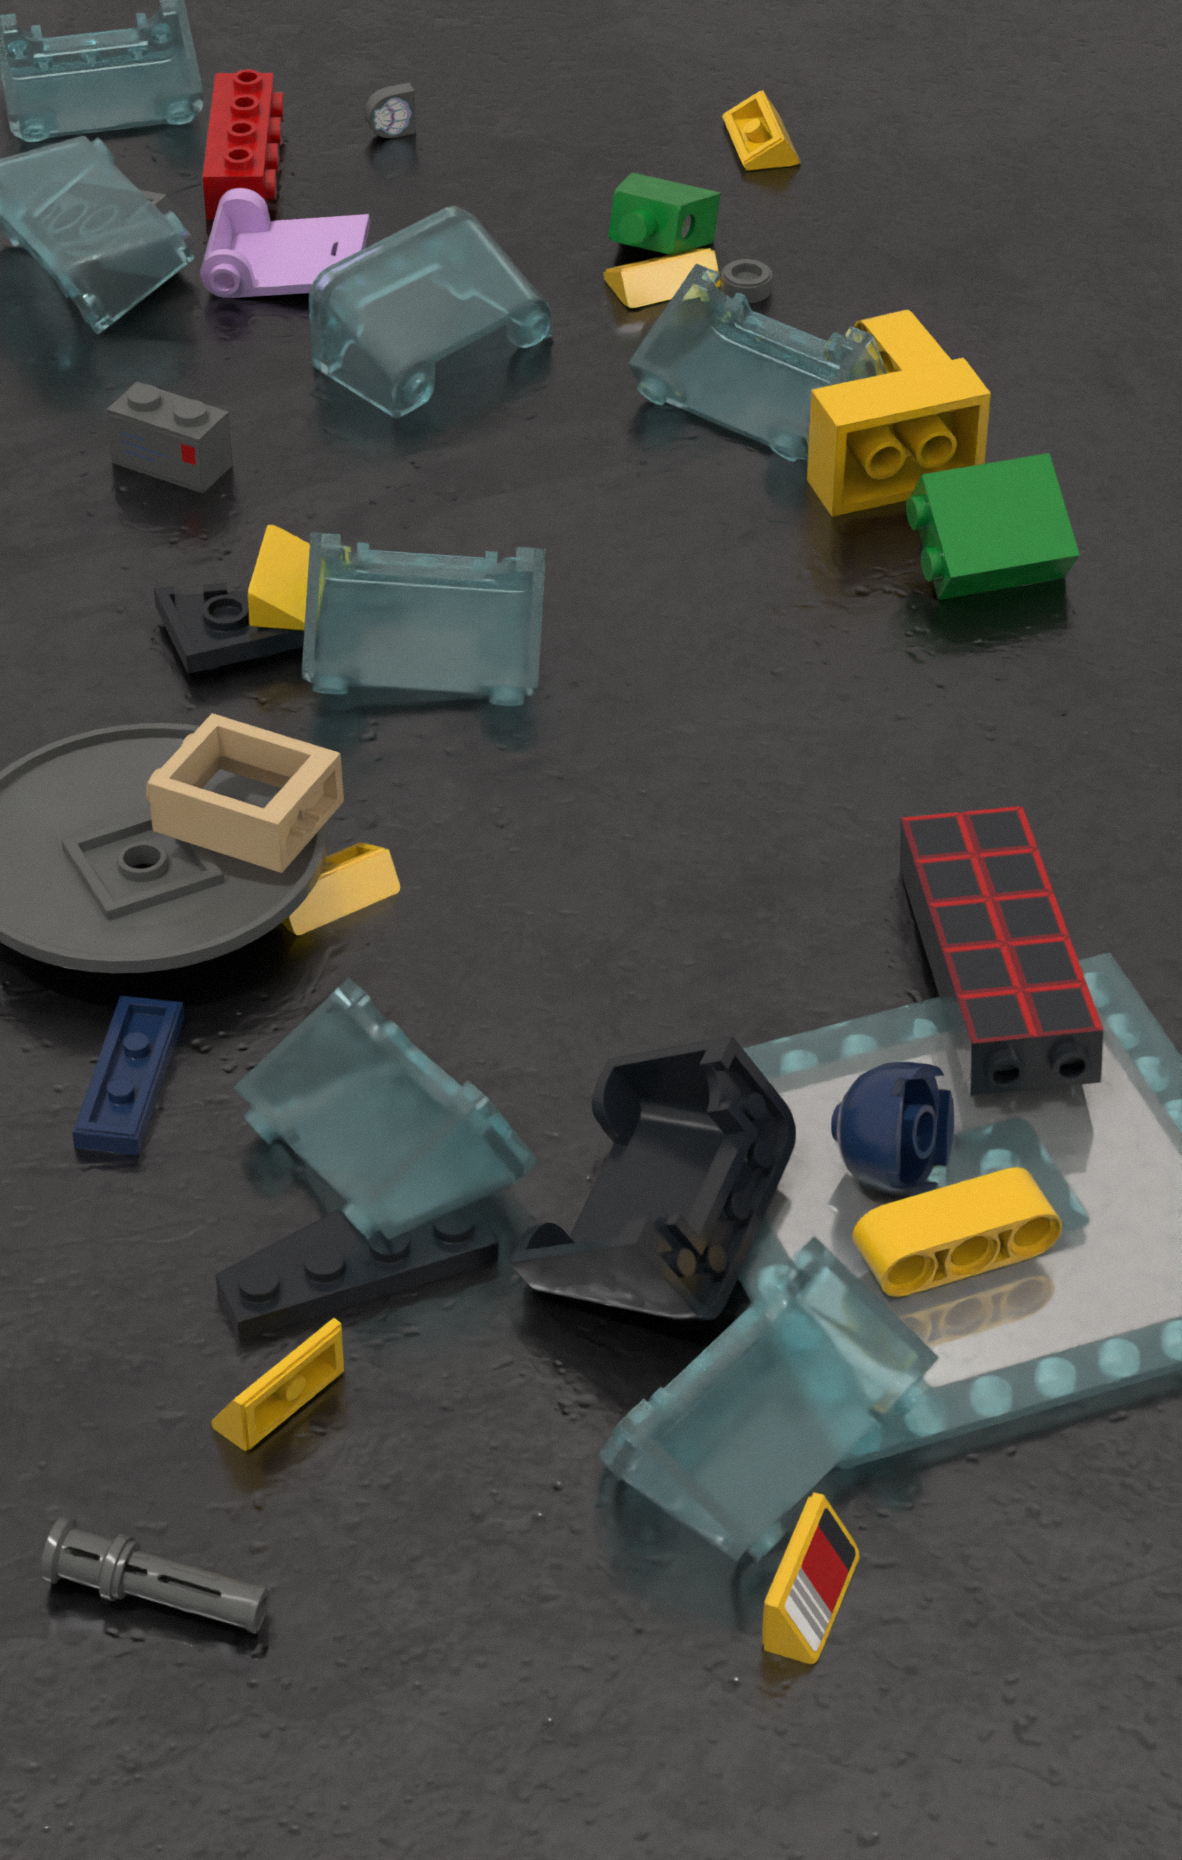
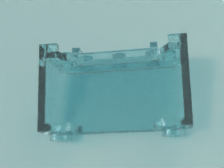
M160 0V10L149 19H146L145 13H137L136 28L42 38L40 25L30 26L31 32L21 29L17 24L15 13L0 15V90L11 133L18 138H22L27 142H39L49 137L165 123L182 125L192 121L202 110L203 88L185 0Z
M80 136L0 158L1 232L14 247L21 244L52 277L66 298L71 297L82 313L81 316L97 335L195 259L183 241L190 234L180 219L171 210L163 215L114 165L117 162L98 137L91 142L85 136Z
M454 205L446 207L327 267L316 277L309 294L313 367L395 419L415 410L430 399L435 387V362L506 325L508 339L522 348L534 346L552 336V314L548 303L478 219L468 211Z
M696 263L628 362L634 377L639 383L637 386L638 391L655 404L663 405L665 402L766 444L776 454L786 460L808 459L811 390L887 374L874 336L850 326L844 337L833 332L829 340L825 341L751 310L745 295L737 292L733 299L724 295L715 286L720 279L718 272Z
M311 532L302 678L313 682V691L325 694L348 693V686L489 695V702L502 706L523 705L525 696L536 694L539 684L546 549L517 547L516 557L502 558V563H497L498 552L486 551L485 558L381 551L369 550V543L357 542V553L351 552V547L340 545V534Z
M348 978L233 1087L251 1107L242 1117L269 1145L276 1138L280 1137L348 1202L341 1209V1212L367 1239H370L379 1231L386 1239L390 1240L521 1182L539 1164V1161L490 1100L469 1081L461 1086L414 1046L397 1024L392 1020L386 1021L370 1002L371 998L367 993Z
M815 1236L789 1260L788 1264L791 1267L787 1273H783L771 1286L767 1285L758 1294L752 1305L664 1389L660 1387L650 1397L648 1402L645 1399L640 1401L618 1422L597 1457L619 1481L735 1562H738L747 1553L759 1562L789 1531L780 1520L892 1409L901 1418L906 1416L931 1390L932 1386L923 1377L940 1358Z

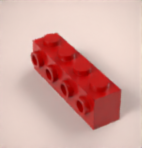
M251 69L240 70L236 73H215L203 169L206 220H214L220 198L227 191L235 188H246L255 191L265 200L266 204L268 200H276V173H279V147L282 146L281 122H284L283 92H275L274 73H260Z

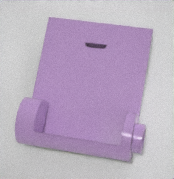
M246 188L229 190L219 200L200 270L201 281L209 292L222 298L356 290L371 223L369 214L270 221L267 204L258 193Z

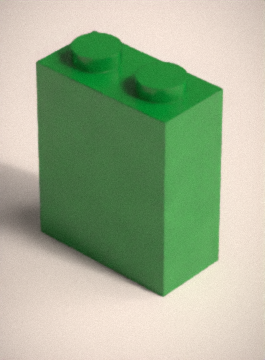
M1050 453L921 474L913 492L906 501L909 525L912 530L919 531L923 545L921 551L922 571L928 582L933 581L938 600L1066 578L1080 556Z

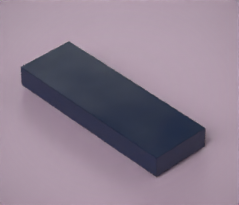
M120 996L72 1131L74 1148L130 1155L140 1154L184 1021L183 1002Z

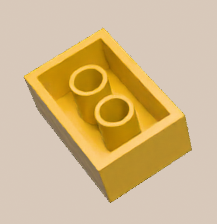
M964 358L812 389L807 481L830 515L834 517L906 501L913 492L921 474L985 464L991 393Z

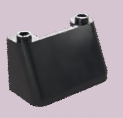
M733 1036L614 1057L607 1060L595 1086L592 1097V1112L602 1130L614 1144L570 1236L554 1223H539L528 1227L509 1262L536 1291L687 1323L712 1320L720 1315L726 1306L793 1153L796 1142V1125L788 1105Z

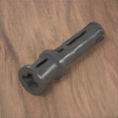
M60 1517L55 1522L46 1541L40 1566L42 1581L56 1584L62 1578L99 1589L100 1597L109 1601L124 1599L129 1594L173 1607L183 1612L193 1613L245 1628L248 1632L257 1633L261 1628L270 1601L271 1590L268 1586L254 1585L205 1570L201 1567L187 1565L141 1551L140 1543L136 1542L132 1536L119 1534L115 1539L78 1529L76 1521L68 1517ZM78 1556H84V1557H87V1558H91V1559L97 1560V1562H94V1561H91V1560H87V1559H84V1558H81V1557H78ZM137 1572L143 1573V1574H146V1576H140V1575H137L136 1573H137ZM168 1582L177 1583V1584H180V1585H183V1586H187V1587H190V1588H194V1589H197V1590H200V1591H204V1592H207V1593H210V1594H214V1595H217V1596H220V1597H219V1598H214V1597H211V1596H208V1595H204V1594H201V1593H197V1592H194V1591H191V1590H187V1589H184V1588H180V1587H177V1586H174V1585H170V1584H167V1583H168Z

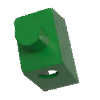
M631 173L615 189L608 234L609 239L613 242L669 255H677L711 244L715 240L721 192ZM689 215L691 217L690 226L684 222Z

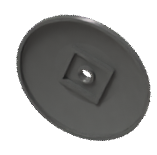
M138 723L96 729L58 740L25 755L0 772V942L21 954L39 961L88 972L143 973L179 968L214 959L237 950L271 931L289 917L307 898L323 870L327 854V825L325 823L284 872L280 873L153 831L150 803L146 799L147 783L153 772L158 768H162L181 747L184 739L189 734L194 733L200 726L177 723ZM219 769L202 789L265 808L282 788ZM140 864H146L148 866V868L137 869L132 867Z

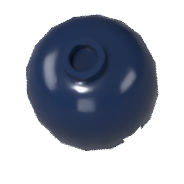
M914 1062L884 1063L859 1075L844 1095L842 1103L835 1107L831 1119L832 1137L837 1142L840 1156L846 1168L854 1179L868 1189L908 1198L935 1190L939 1184L928 1182L927 1180L932 1174L934 1165L947 1166L954 1134V1101L951 1090L938 1089L935 1077L944 1076L939 1067Z

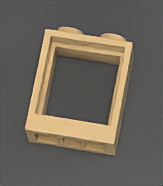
M212 713L194 733L189 734L184 739L181 747L162 768L156 769L147 783L146 799L150 803L153 831L283 873L344 802L341 753ZM219 769L282 789L265 808H261L202 788Z

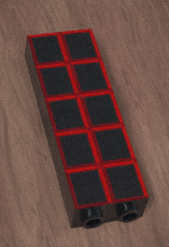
M1023 806L900 818V870L970 1096L1101 1083L1104 1030Z

